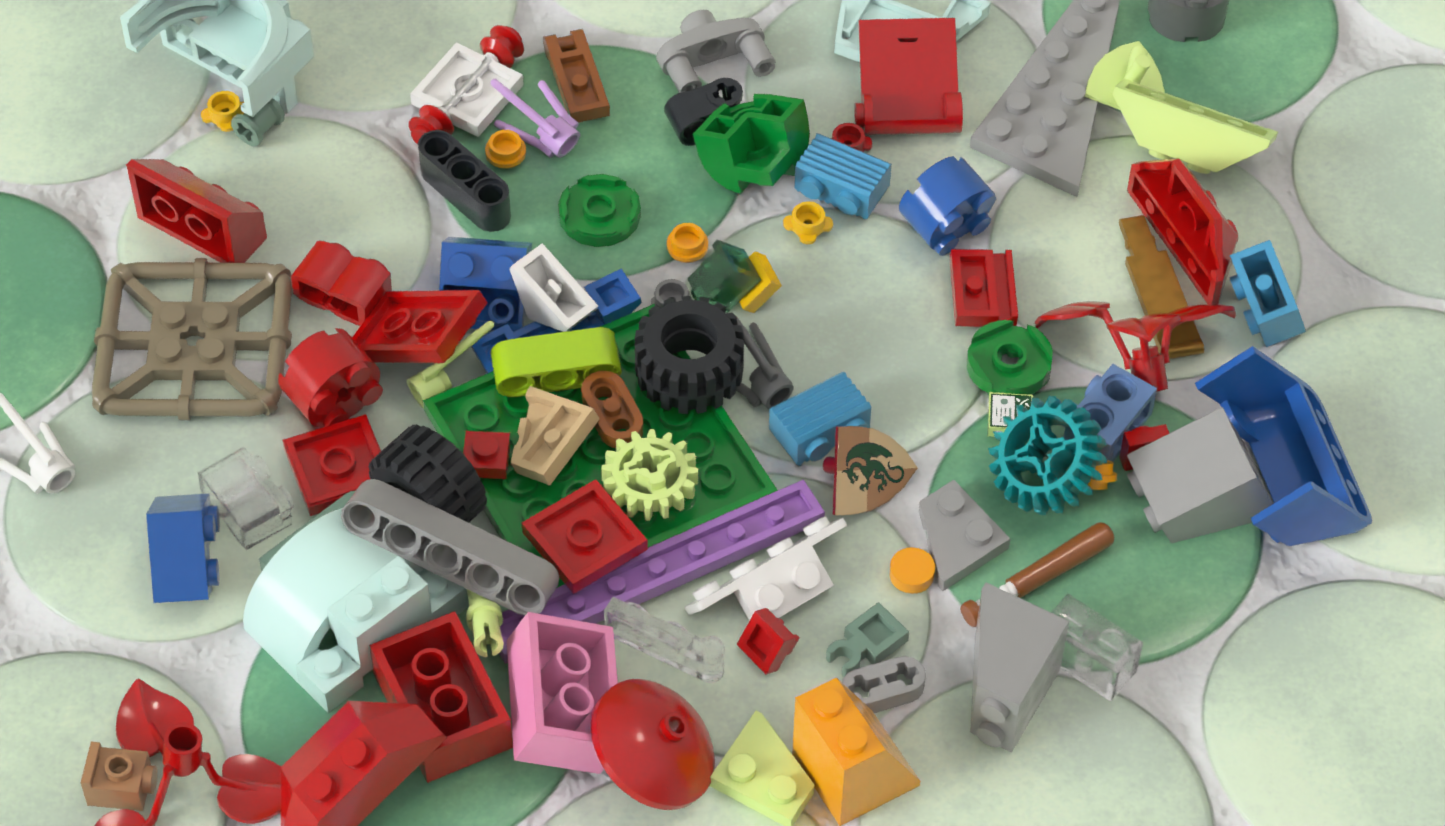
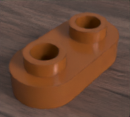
M597 371L587 376L581 387L582 403L594 408L599 421L596 423L595 428L603 442L612 448H616V440L619 438L627 443L631 442V432L634 431L642 438L643 417L622 378L610 371ZM600 397H608L604 401L598 399ZM618 429H625V430H627V431L619 432V431H616V430H618Z

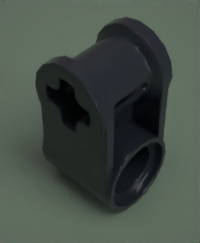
M720 78L709 84L672 96L665 104L664 112L680 142L685 146L696 145L693 133L722 104L725 103L730 108L740 104L743 97L742 86L732 78ZM720 90H722L723 98L719 97Z

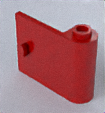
M955 18L859 20L861 103H855L854 106L855 124L863 128L865 135L961 133L963 126V104L961 92H958Z

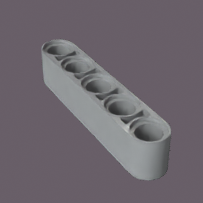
M370 479L362 482L342 509V522L347 530L354 535L520 615L525 616L528 612L541 613L558 586V571L547 560L383 481Z

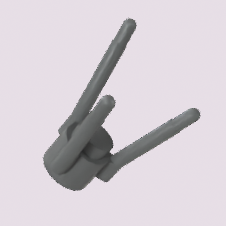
M737 317V325H741L744 332V344L759 367L749 377L752 383L751 389L741 383L740 386H736V391L745 396L753 407L763 403L770 409L787 400L792 394L794 386L784 374L758 325L754 322L749 325L757 342L756 344Z

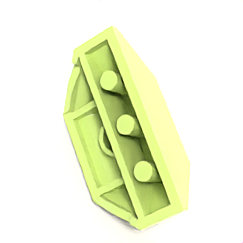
M1125 78L1114 87L1112 93L1139 146L1149 149V154L1159 159L1179 158L1187 162L1189 169L1199 173L1209 174L1211 171L1218 172L1267 149L1276 140L1278 131L1238 119Z

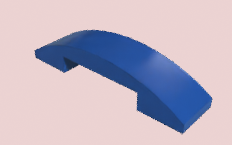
M622 269L584 286V290L595 301L598 308L569 331L600 327L631 314L642 303L641 297ZM534 321L513 332L510 326L506 324L484 335L471 348L485 371L490 373L493 371L490 352L495 344L509 339L559 333L562 331Z

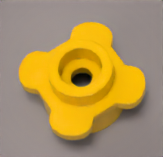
M231 91L216 92L208 99V108L201 111L202 121L205 123L212 122L224 132L233 131L231 120L237 114H244L241 111V105L244 102H240L239 97Z
M806 201L794 207L792 215L784 218L783 226L786 230L796 233L803 244H813L816 241V237L821 233L832 230L833 220L825 216L822 206L815 202Z

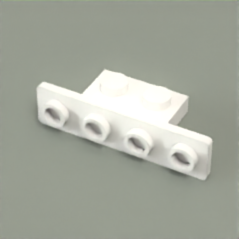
M824 516L804 527L803 530L806 536L793 543L791 538L788 537L768 548L766 551L770 557L756 565L752 558L730 570L729 572L733 577L730 581L719 586L717 581L714 580L692 593L696 600L685 606L688 615L700 612L734 592L749 621L755 611L768 608L776 618H780L831 588L834 584L812 546L846 527L847 524L844 518L829 522L827 517Z

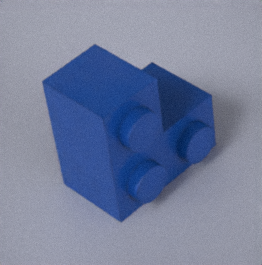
M210 493L155 497L146 513L153 603L209 600L213 590L212 586H219L220 580L218 559H210L209 551L211 541H216V532L220 531L218 505L210 506Z

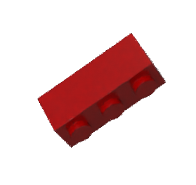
M131 159L126 164L137 217L218 262L245 263L267 239L263 212L253 203L243 202L228 194L221 186L217 184L211 185L196 177L189 169L182 166L177 167L164 159Z

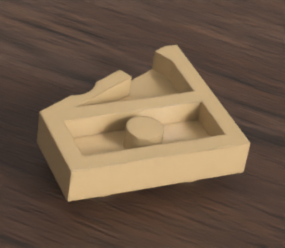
M530 386L525 396L529 403L527 417L520 418L517 432L519 440L514 446L511 464L517 474L551 485L599 421V417L594 408Z

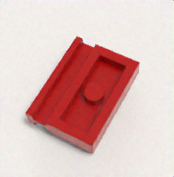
M951 249L950 272L955 326L983 327L999 320L1014 321L1013 326H1017L1018 307L1012 250H1005L1004 254L993 253V250Z

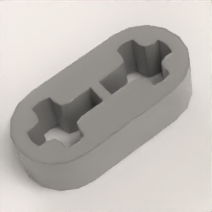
M902 656L855 669L847 673L842 683L853 693L854 688L860 686L864 692H869V697L862 698L859 693L854 694L874 713L919 699L924 691L926 673L921 662L912 657ZM904 674L906 679H912V684L905 686L902 680H897V675Z

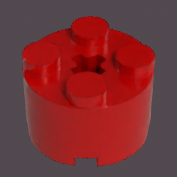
M335 328L336 334L328 335L323 330L306 338L293 349L285 360L289 366L285 377L281 373L279 374L278 383L280 388L315 427L322 428L348 420L364 406L375 403L383 392V388L379 384V367L348 332L342 328Z

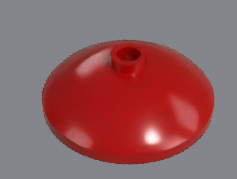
M629 679L619 682L600 697L592 714V741L604 770L623 792L646 806L661 810H677L687 807L706 792L711 784L710 776L715 769L714 749L703 720L689 702L670 688L645 679Z

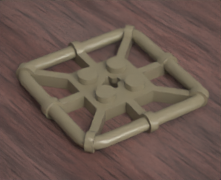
M195 258V262H135L128 264L120 262L111 269L112 274L109 276L105 289L101 325L95 330L94 343L97 345V354L92 382V406L101 415L178 416L179 420L191 421L192 416L251 417L262 414L269 416L278 409L277 403L282 394L278 378L280 373L284 376L286 349L291 346L292 334L288 330L292 296L291 272L281 263L276 265L268 263H210L207 261V258ZM137 279H194L191 302L161 301ZM208 279L261 280L232 302H205ZM123 289L152 314L150 331H119L117 329ZM275 293L271 328L267 332H239L240 318ZM191 336L204 338L197 340L194 346H189L187 340H185ZM114 350H148L144 366L112 389L109 388ZM237 350L269 351L265 389L257 387L235 367ZM155 380H182L178 399H130ZM196 380H226L246 399H194Z

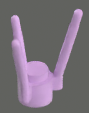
M497 79L491 80L490 84L539 126L537 134L540 136V139L501 120L494 122L495 127L501 130L516 132L524 142L540 149L549 158H552L554 155L561 158L574 148L580 138V133L576 130L579 123L567 113L545 81H539L538 86L558 114V118L550 115L544 119Z

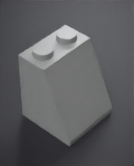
M1223 407L1127 455L1134 469L1127 476L1138 497L1145 495L1150 506L1143 509L1154 532L1163 530L1171 543L1252 523L1251 517L1274 504L1243 440Z
M987 582L981 590L975 633L970 733L976 735L983 743L989 746L1001 747L1012 752L1061 669L1069 621Z

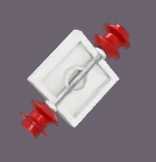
M502 25L494 26L490 30V37H484L480 41V49L483 55L456 42L410 93L411 104L420 108V117H413L409 121L411 137L416 144H418L420 137L424 133L432 130H441L452 135L454 132L453 125L479 137L509 103L500 92L491 86V80L497 79L514 94L523 87V74L510 69L514 64V58H518L524 53L522 38L515 29Z

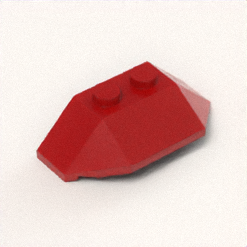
M1179 158L1141 161L1131 164L1127 192L1208 305H1218L1232 265L1230 255L1235 253L1238 242V232L1234 223L1229 219L1226 220L1218 209L1212 193L1208 190L1205 191L1197 178Z
M348 701L281 766V826H358L447 737L418 704Z

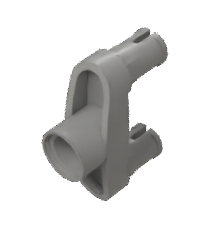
M704 9L694 11L686 16L680 26L682 34L664 43L656 56L663 73L670 75L679 93L702 86V82L693 67L711 63L738 53L744 54L754 74L758 77L770 74L775 69L774 63H776L764 42L765 35L754 19L736 18L716 21L713 14L709 10Z

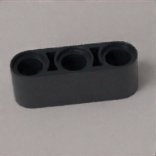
M432 130L424 133L418 141L420 171L423 179L480 229L489 232L504 229L511 219L509 188L506 182L451 134L441 130Z

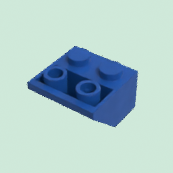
M448 237L442 241L439 291L480 290L487 301L486 306L478 315L476 323L470 329H479L487 321L494 322L492 331L506 324L510 326L513 332L524 326L526 312L509 269L532 251V243Z

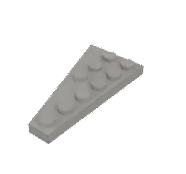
M1073 0L973 133L970 140V148L1078 197L1098 101L1085 97L1086 86L1094 66L1105 54L1109 53L1120 0Z

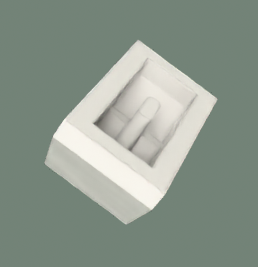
M543 243L513 264L509 269L526 315L530 320L562 332H567L598 308L595 301Z

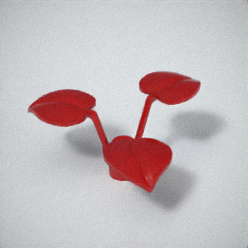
M1085 301L1067 304L1042 314L1036 319L1035 328H1039L1048 320H1066L1088 315L1103 319L1123 358L1124 368L1130 369L1131 374L1156 387L1158 392L1168 389L1165 364L1170 363L1168 352L1172 330L1183 322L1202 319L1218 313L1235 319L1236 312L1235 307L1229 305H1192L1169 313L1146 315L1140 319L1125 318L1113 321L1107 310L1110 308V303ZM1164 328L1159 353L1158 346H1149L1148 342ZM1119 332L1139 337L1141 347L1132 349L1133 357L1130 356Z
M138 678L134 681L125 694L118 710L116 719L117 741L122 749L147 751L149 758L160 751L163 755V776L147 820L134 810L120 809L103 815L94 826H154L158 820L171 777L173 775L178 777L189 776L199 766H203L214 785L221 786L217 795V803L220 809L231 819L246 824H255L269 820L281 812L280 765L257 755L239 754L225 760L222 767V776L218 775L210 761V753L202 752V734L194 726V718L190 710L175 697L154 689L143 680Z

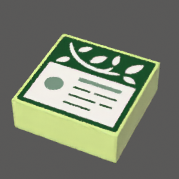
M990 392L988 400V436L994 437L993 431L1004 432L1007 425L1003 422V416H1009L1014 420L1018 416L1016 405H1023L1030 410L1033 395Z

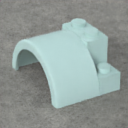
M343 508L332 511L313 521L279 549L253 585L243 616L245 631L327 713L364 687L363 676L373 669L369 645L455 611L458 615L468 607L466 588L348 531L341 518ZM331 628L338 645L328 650H319L318 647L328 629Z

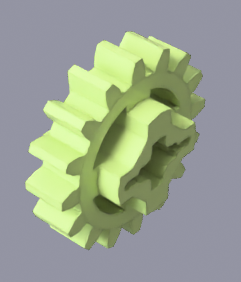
M654 429L649 430L647 438H641L636 431L631 432L632 441L629 443L620 438L617 439L616 452L607 450L605 453V464L601 467L604 489L612 496V499L619 507L627 505L628 517L632 518L637 511L644 512L645 521H650L653 512L659 511L660 515L666 519L669 518V507L673 506L675 509L682 511L684 509V498H694L695 485L698 484V468H696L695 453L687 454V443L685 441L674 445L672 444V433L668 432L662 439L656 438Z

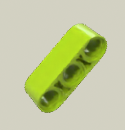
M604 327L509 339L495 344L490 352L496 389L499 394L507 397L526 396L530 386L546 392L581 388L585 378L597 371H610L619 376L622 373L614 332Z

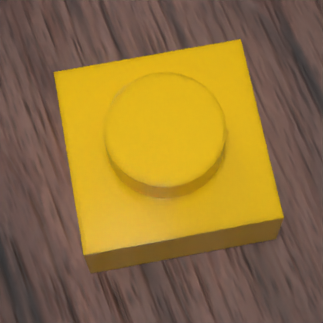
M756 251L727 278L743 310L755 313L782 287L766 255Z

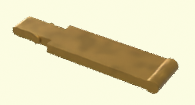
M1140 215L1119 219V226L1125 240V248L1129 250L1131 255L1126 257L1125 265L1144 315L1169 313L1187 307L1186 299L1166 250H1157L1155 237L1150 232L1145 216ZM1194 320L1183 322L1172 330L1168 352L1169 359L1204 353V344ZM1164 328L1153 337L1156 346H1158L1159 353Z

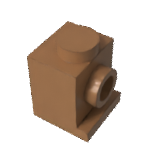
M91 741L80 782L87 806L143 811L147 794H154L158 770L157 766L151 765L147 751L101 747L100 742Z

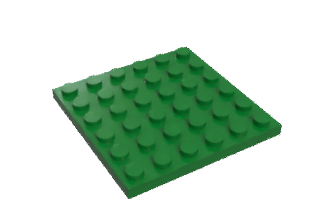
M655 304L600 326L614 332L622 370L620 377L643 417L642 438H647L650 429L655 430L656 438L662 439L666 433L670 432L672 433V444L675 445L678 442L685 441L687 443V454L695 453L698 484L695 485V496L693 499L684 498V509L682 511L671 506L669 507V518L664 519L659 511L653 512L650 521H645L644 512L637 511L632 518L629 517L648 540V548L778 491L723 406L715 409L710 405L707 406V412L697 414L696 409L688 410V414L678 413V408L672 407L670 411L661 408V401L658 400L653 403L647 398V390L641 391L638 385V377H636L635 332L639 330L641 318L643 316L649 317V309L655 306ZM686 350L673 354L682 359H691ZM494 371L423 400L424 411L437 433L448 439L462 453L466 431L510 433L511 444L507 479L480 478L487 497L484 512L498 536L509 543L543 558L522 533V522L595 479L604 488L601 467L605 464V453L607 450L616 452V448H612L603 442L595 426L551 485L517 474L511 464L514 446L519 440L517 432L520 418L527 417L529 403L525 396L507 397L499 394L496 389ZM581 388L549 392L583 404ZM600 397L598 399L604 401L608 397ZM618 429V430H616V431L622 432V431H627V430H625V429ZM627 505L620 507L627 515ZM560 578L556 588L565 585Z

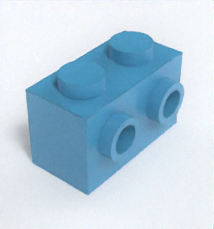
M1271 241L1262 242L1230 255L1237 274L1229 278L1238 301L1246 298L1250 309L1243 313L1252 336L1261 333L1265 346L1269 347L1305 333L1306 329Z

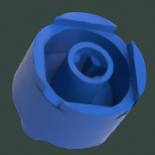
M954 156L935 163L917 178L921 186L914 194L907 190L899 203V212L933 250L940 256H944L957 246L960 237L969 232L973 236L978 235L989 226L991 218L988 216V213L996 201V196L964 158L960 157L958 161Z

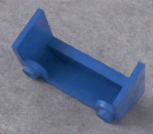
M1252 346L1195 383L1200 392L1223 407L1240 437L1249 443L1274 504L1251 517L1254 526L1269 534L1276 543L1282 542L1287 546H1295L1357 533L1372 524L1371 513L1326 410L1316 392L1306 382Z

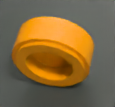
M909 547L898 551L892 557L889 573L890 580L900 591L911 594L920 593L928 589L933 583L935 563L931 555L926 551Z

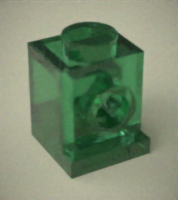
M716 240L712 244L715 252L706 258L687 280L692 287L691 295L695 300L699 301L700 297L709 298V304L715 305L719 302L726 306L725 312L728 313L761 279L745 249Z

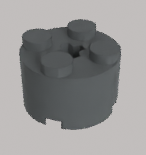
M1148 0L1149 20L1152 27L1158 33L1171 40L1185 42L1186 37H1198V42L1206 41L1216 36L1223 28L1229 0Z

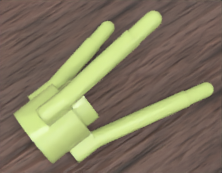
M487 321L456 346L454 354L445 363H434L407 379V385L411 394L422 408H424L423 400L452 388V383L443 368L494 327L493 321Z

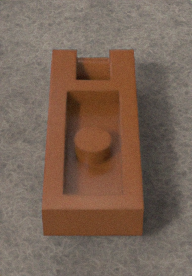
M583 29L570 31V35L558 38L555 34L543 36L545 54L550 62L567 113L578 123L610 116V105Z

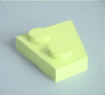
M757 710L710 776V787L783 826H793L814 795L815 784L764 715Z

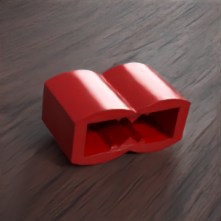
M317 241L291 275L293 294L316 308L330 310L341 319L358 326L362 325L385 292L392 291L391 273L381 262L375 259L354 257L346 247L339 243Z

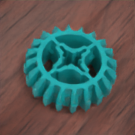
M1048 396L1044 404L1039 398H1032L1030 410L1023 405H1016L1018 416L1014 420L1009 416H1003V422L1007 425L1004 432L993 431L994 437L1000 441V444L988 448L989 454L997 459L988 465L990 471L998 475L993 481L995 486L1001 491H1005V499L1012 504L1018 502V507L1026 512H1030L1034 508V511L1039 515H1046L1051 508L1055 513L1063 514L1065 501L1073 507H1079L1077 495L1080 492L1086 495H1093L1091 487L1088 486L1090 480H1103L1102 474L1095 470L1096 466L1108 463L1106 456L1098 452L1107 446L1106 440L1098 435L1102 430L1099 423L1095 420H1090V412L1083 407L1077 408V404L1070 399H1065L1061 403L1057 397ZM1051 426H1068L1072 429L1075 438L1066 440L1064 437L1057 438V435L1052 432ZM1052 449L1051 455H1046V453ZM1044 456H1045V457H1048V456H1049V458H1048L1046 461L1043 462ZM1029 471L1032 474L1038 473V476L1043 479L1044 486L1026 485L1021 473Z

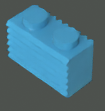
M816 133L815 139H812L811 144L808 145L807 150L804 151V154L801 155L800 160L796 163L794 188L807 198L819 199V201L824 200L827 204L831 203L845 214H855L863 219H868L890 186L892 164Z
M841 372L771 407L769 410V430L796 465L801 466L804 461H818L835 447L836 426L870 428L872 407L870 402L866 401L865 396H862L860 390H857L856 385L852 384L846 372Z

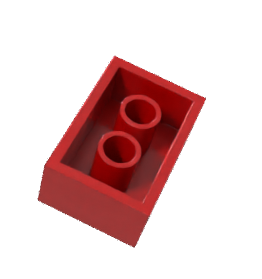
M455 611L369 645L373 673L387 702L418 704L447 737L419 765L427 783L513 748L511 719Z

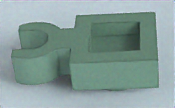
M878 602L845 626L844 637L846 639L836 640L828 646L826 660L831 663L840 656L849 658L850 660L842 666V676L845 677L847 673L860 668V662L865 658L872 664L884 660L908 641L909 630Z

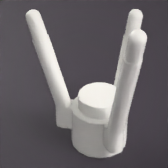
M0 393V406L36 451L29 460L31 475L1 457L0 469L26 483L36 494L40 493L43 489L50 494L62 491L73 480L75 465L65 455L46 422L40 424V429L51 450L43 445L12 404Z

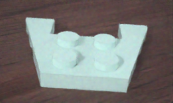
M842 0L834 53L860 62L858 21L869 19L955 18L957 41L989 15L991 2L987 0H952L943 16L938 17L894 0Z

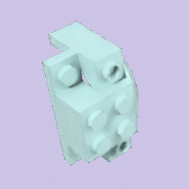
M139 0L120 17L126 48L138 53L157 34L161 33L164 46L242 88L244 103L241 105V111L251 117H254L272 98L281 105L286 113H289L298 104L294 76L314 57L311 30L303 22L291 19L289 2L286 0ZM208 16L200 25L192 19Z

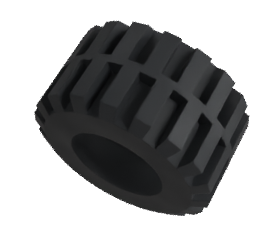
M682 296L681 301L675 302L673 298L664 300L663 307L655 305L649 309V317L643 316L641 318L639 330L635 332L636 377H638V385L641 391L647 390V398L651 402L661 401V408L668 411L674 407L678 408V413L688 414V410L696 409L697 414L707 412V406L711 405L715 409L722 406L723 397L731 399L734 396L736 386H740L743 376L744 332L742 326L737 325V317L733 312L725 314L726 306L719 302L715 305L709 304V298L700 297L698 301L691 300V296ZM693 350L706 355L697 359H682L673 354L680 351Z
M417 424L408 427L369 463L370 479L383 481L468 523L484 510L487 504L484 485L470 461L453 443L428 427Z

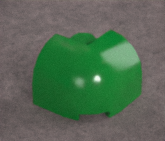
M754 94V101L741 103L731 108L725 103L722 104L693 133L698 156L704 169L720 185L739 194L750 183L761 186H774L782 175L795 176L796 163L800 160L804 151L807 150L810 138L809 120L804 99L772 94Z

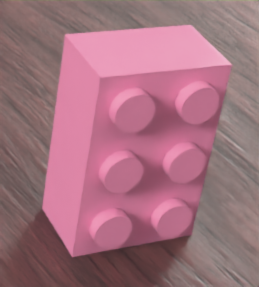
M528 612L507 639L514 761L601 774L604 768L598 759L593 745L591 720L594 707L600 697L618 683L613 627Z

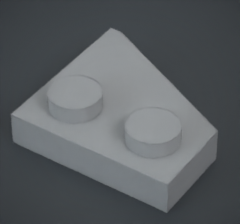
M955 480L947 483L919 502L920 519L923 529L927 533L929 553L934 559L938 587L942 591L1009 549L1010 538Z

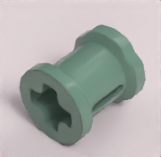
M272 98L254 117L246 113L234 116L231 120V126L244 143L255 147L262 142L263 135L273 125H280L285 120V112L281 105Z

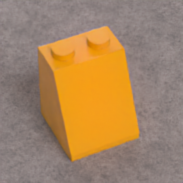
M834 678L795 697L792 755L815 784V790L839 826L920 786L921 781L874 712L838 678Z

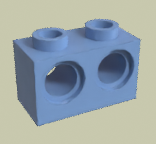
M1112 364L1102 377L1096 375L1091 380L1086 389L1085 398L1077 405V408L1083 407L1090 412V420H1095L1099 423L1102 430L1098 435L1106 440L1107 446L1098 452L1106 456V460L1112 462L1120 454L1124 432L1143 426L1151 416L1157 392L1156 387L1115 364ZM1063 426L1065 427L1063 437L1066 440L1075 438L1072 429L1068 426Z

